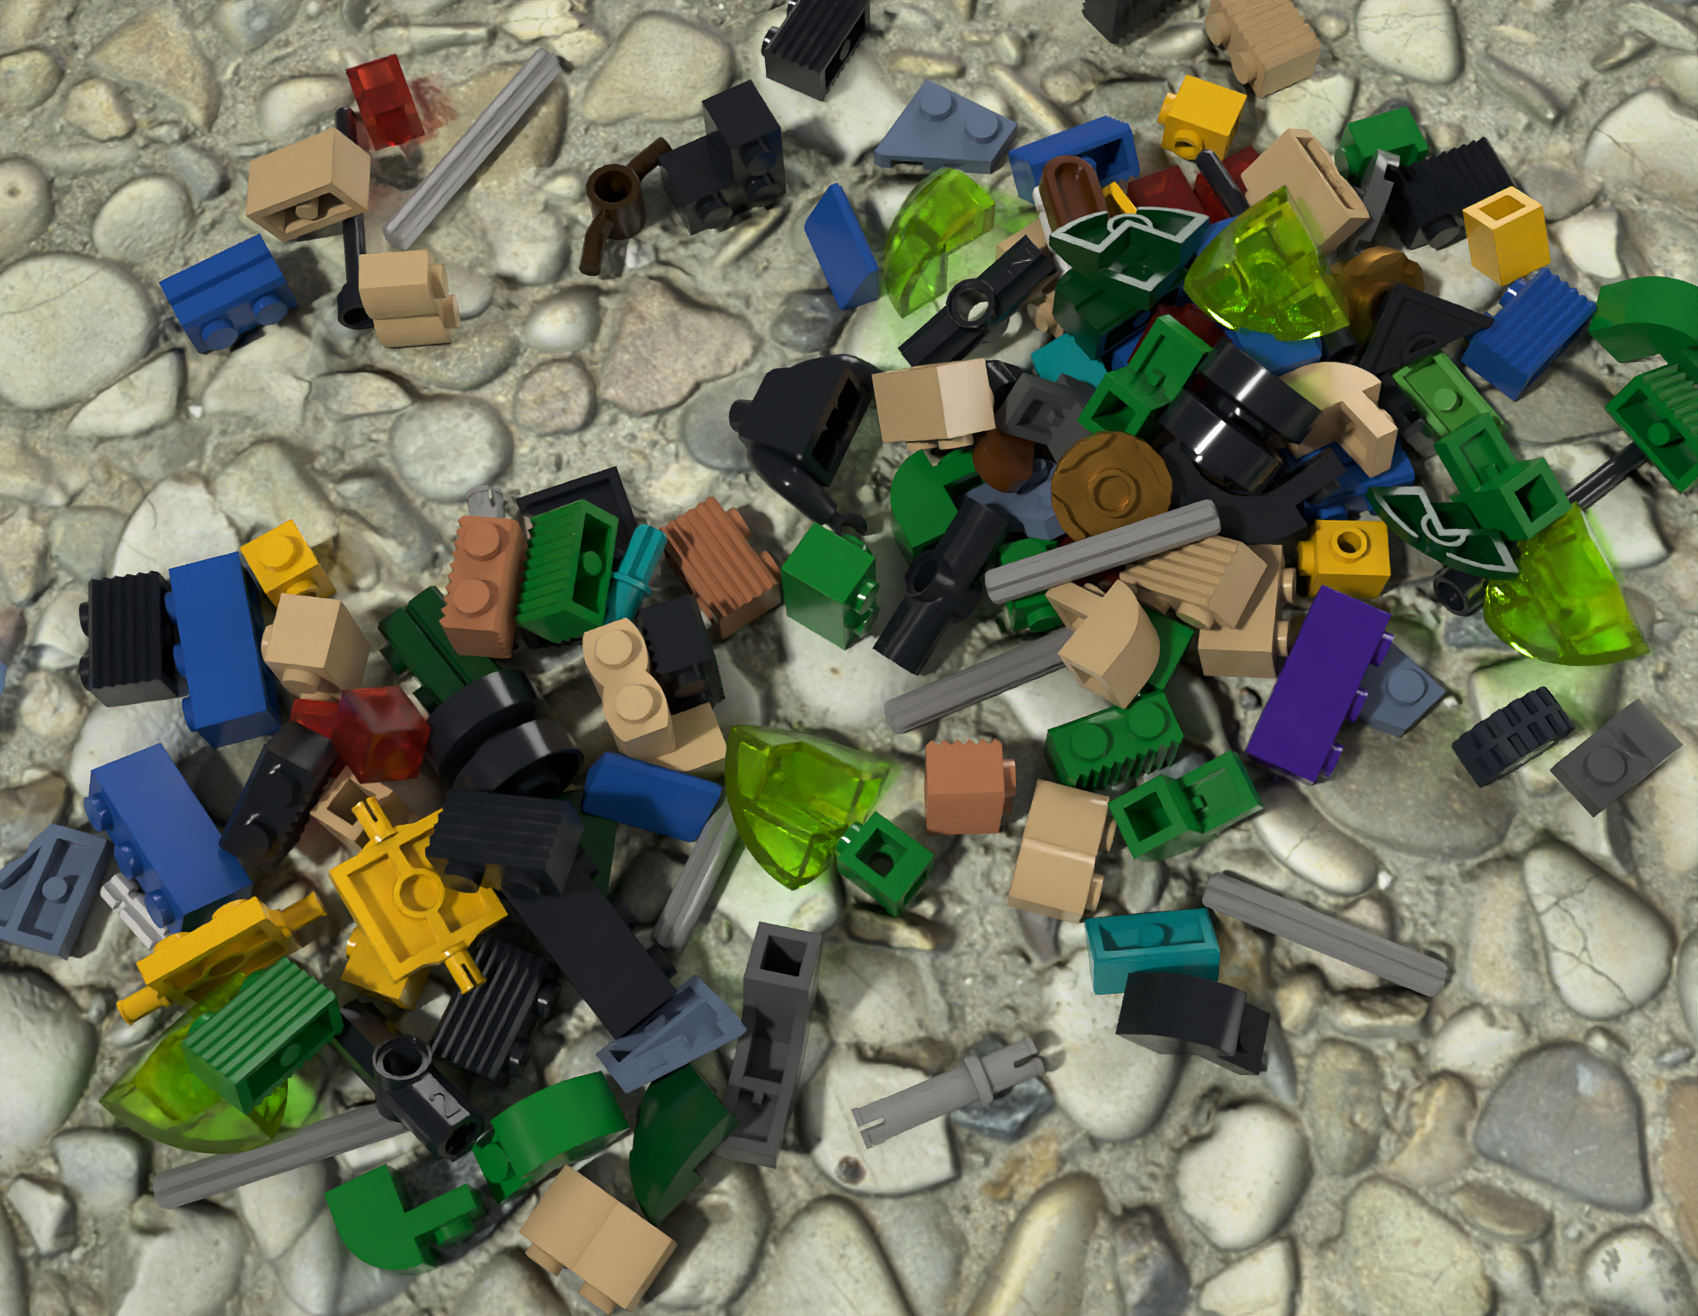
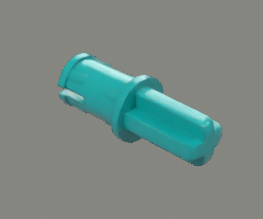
M641 524L635 529L617 572H611L604 625L623 618H627L633 623L644 597H651L653 590L648 587V584L667 543V535L659 529L645 524Z

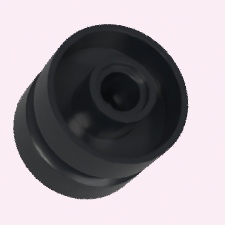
M1221 336L1197 368L1202 377L1220 393L1218 397L1212 402L1193 390L1181 388L1158 418V421L1182 441L1179 448L1211 474L1225 483L1232 479L1248 491L1260 496L1284 466L1280 456L1261 439L1263 435L1269 430L1290 443L1300 445L1325 413Z
M518 669L497 671L464 686L433 711L423 724L418 735V745L439 777L446 782L453 783L452 789L548 799L554 795L561 794L577 777L584 764V754L559 720L548 718L550 713L549 705L527 674Z

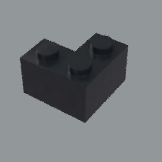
M751 79L701 101L706 135L658 156L663 189L691 236L706 229L718 228L724 225L730 218L754 207L767 206L776 200L777 197L786 193L781 127Z

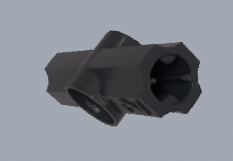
M1025 234L976 279H966L956 284L948 294L946 306L898 349L911 367L963 360L981 343H990L1000 338L1007 330L1010 317L1055 279L1059 273ZM981 302H988L987 310L981 318L975 321H968L969 313L975 305Z
M967 496L935 549L922 552L909 565L903 580V592L906 595L873 646V649L900 667L918 676L950 624L964 621L976 609L982 594V583L979 578L1011 529L1012 524L996 512Z
M356 998L341 1006L340 1012L344 1028L340 1035H334L331 1043L327 1044L374 1092L376 1108L380 1115L389 1121L403 1123L438 1161L450 1159L454 1162L472 1151L474 1143L485 1132V1117L432 1064V1050L427 1042L416 1036L403 1035L372 1002L363 1003L359 1002Z

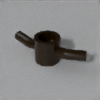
M663 137L657 138L632 158L626 166L620 164L604 165L596 169L589 176L586 191L593 220L587 228L579 265L581 273L587 276H597L600 274L607 238L613 240L629 239L637 235L644 227L646 211L640 184L647 174L659 166L658 156L672 150L670 144Z

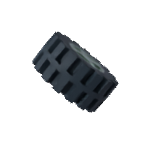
M1542 686L1490 714L1491 716L1480 721L1471 730L1462 734L1459 739L1452 743L1451 747L1476 784L1482 788L1540 756L1544 751L1559 743L1558 741L1567 737L1570 732L1574 731L1575 726L1547 687Z

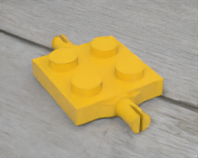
M375 796L367 798L365 805L362 801L359 802L351 811L356 815L370 841L358 855L330 869L328 877L390 981L395 985L424 967L445 963L459 986L462 995L471 992L473 987L475 989L487 980L481 974L467 949L477 936L505 921L508 913L492 887L485 889L480 886L479 891L476 893H463L453 890L441 881L440 875L425 857V847L430 845L429 836L434 834V824L438 823V813L442 812V808L416 823L392 827Z
M315 891L283 910L279 908L271 910L256 896L249 900L238 899L229 902L213 913L210 922L190 933L179 932L164 938L154 946V953L136 962L147 986L125 999L117 1001V1008L124 1021L130 1026L163 1006L167 1008L171 1005H180L188 1011H192L243 982L253 972L259 969H266L283 956H289L301 949L302 946L294 932L320 917L326 916L327 911Z

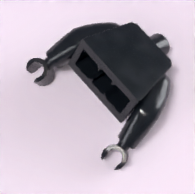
M850 354L823 356L796 363L791 367L772 369L766 373L753 400L738 399L734 401L729 411L730 426L735 432H738V438L748 449L746 454L747 461L760 479L812 522H816L821 526L826 524L832 529L831 532L842 537L841 527L850 526L857 533L864 536L867 532L866 520L857 513L841 515L836 511L838 504L823 487H830L871 400L876 401L872 374L886 372Z

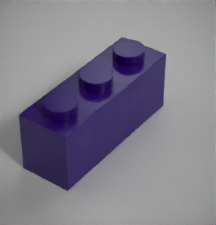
M1322 584L1313 599L1290 649L1289 657L1285 660L1242 756L1308 786L1315 783L1318 775L1329 778L1344 745L1334 741L1344 719L1352 723L1356 721L1369 693L1368 689L1359 686L1367 667L1371 664L1379 668L1393 641L1394 634L1385 631L1392 614Z

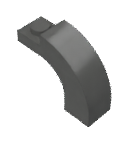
M761 921L758 923L743 977L741 1022L748 1031L738 1037L733 1066L723 1103L738 1119L740 1124L712 1150V1155L776 1169L787 1122L791 1120L804 1063L817 993L823 934Z

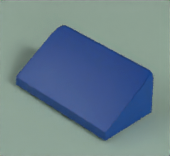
M838 183L832 184L807 218L804 230L839 309L846 311L878 300L879 267L842 186H839Z
M607 751L588 770L580 807L583 812L681 841L693 842L700 835L721 795L722 786L715 782Z

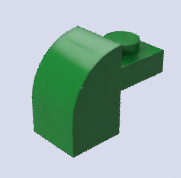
M1662 276L1636 277L1601 286L1596 302L1597 310L1592 316L1588 333L1618 363L1660 354L1668 364H1678V372H1685V380H1693V385L1698 384V286L1683 280Z
M1169 314L1158 317L1128 366L1104 375L1076 421L1092 434L1098 431H1124L1150 443L1165 429L1158 421V418L1181 388H1190L1199 374L1198 366L1212 348Z
M1489 412L1476 414L1433 444L1435 451L1458 489L1449 495L1451 501L1465 502L1478 529H1497L1503 541L1530 539L1573 508L1544 457L1516 461Z
M920 449L909 456L895 473L890 491V525L893 538L908 565L922 552L929 549L934 550L958 512L951 499L986 483L975 470L972 459L973 449L969 451L966 449L955 450L944 456L934 467L930 464L923 450Z
M1232 750L1177 779L1160 774L1107 803L1133 859L1146 862L1164 860L1200 847L1218 838L1217 832L1265 808L1238 753Z
M601 1070L551 1085L507 1108L490 1120L493 1129L474 1143L472 1151L497 1205L517 1199L554 1169L563 1167L565 1164L570 1165L590 1159L630 1127Z
M387 1164L324 1193L337 1231L351 1253L371 1266L401 1275H417L438 1269L429 1244L436 1241L438 1247H445L461 1241L476 1231L473 1222L489 1215L480 1191L467 1183L415 1208L402 1173Z

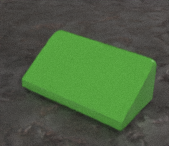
M1442 349L1401 365L1390 374L1439 439L1445 437L1476 414L1489 412L1502 435L1510 430L1507 424Z

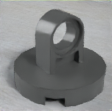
M1377 149L1367 166L1359 187L1350 185L1362 200L1370 218L1337 247V257L1350 261L1364 251L1361 247L1357 246L1359 239L1371 242L1394 184L1384 178L1386 168L1396 171L1400 163L1399 155Z

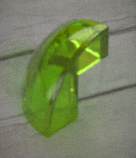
M941 167L925 177L906 196L896 211L889 227L883 254V277L888 296L901 319L946 293L948 256L994 229L996 202L974 180L956 169Z
M1286 184L1254 204L1225 227L1199 254L1190 267L1184 281L1183 289L1205 314L1226 328L1239 332L1240 328H1246L1273 334L1277 341H1295L1320 337L1350 325L1345 305L1331 270Z
M1577 501L1571 503L1573 508L1533 537L1517 542V547L1521 554L1515 562L1520 572L1515 581L1490 579L1483 601L1484 622L1500 640L1526 656L1559 665L1597 666L1618 663L1650 653L1644 634L1625 591L1598 537Z
M734 725L731 726L725 754V786L729 808L739 835L755 860L776 881L794 891L812 882L834 863L833 854L839 838L843 836L854 822L859 821L861 824H864L883 789L892 765L858 750L812 735L767 726Z
M239 971L186 1011L126 1068L98 1102L112 1115L136 1131L156 1141L183 1150L209 1154H232L256 1149L272 1142L284 1117L288 1095V1078L284 1080L281 1087H275L271 1096H265L261 1105H255L251 1114L244 1115L190 1072L180 1043L187 1037L191 1025L198 1017L206 1012H217L238 994L242 983L247 977Z

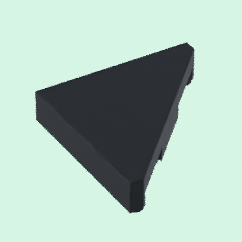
M1392 280L1354 366L1364 369L1374 376L1400 364L1405 365L1446 347V344L1477 330L1487 329L1491 327L1494 318Z
M1387 371L1375 375L1381 381L1378 401L1391 416L1406 441L1425 460H1428L1437 453L1433 444L1439 441V438Z
M617 466L516 498L521 515L528 518L584 499L619 518L615 549H620L626 552L633 533L638 527Z

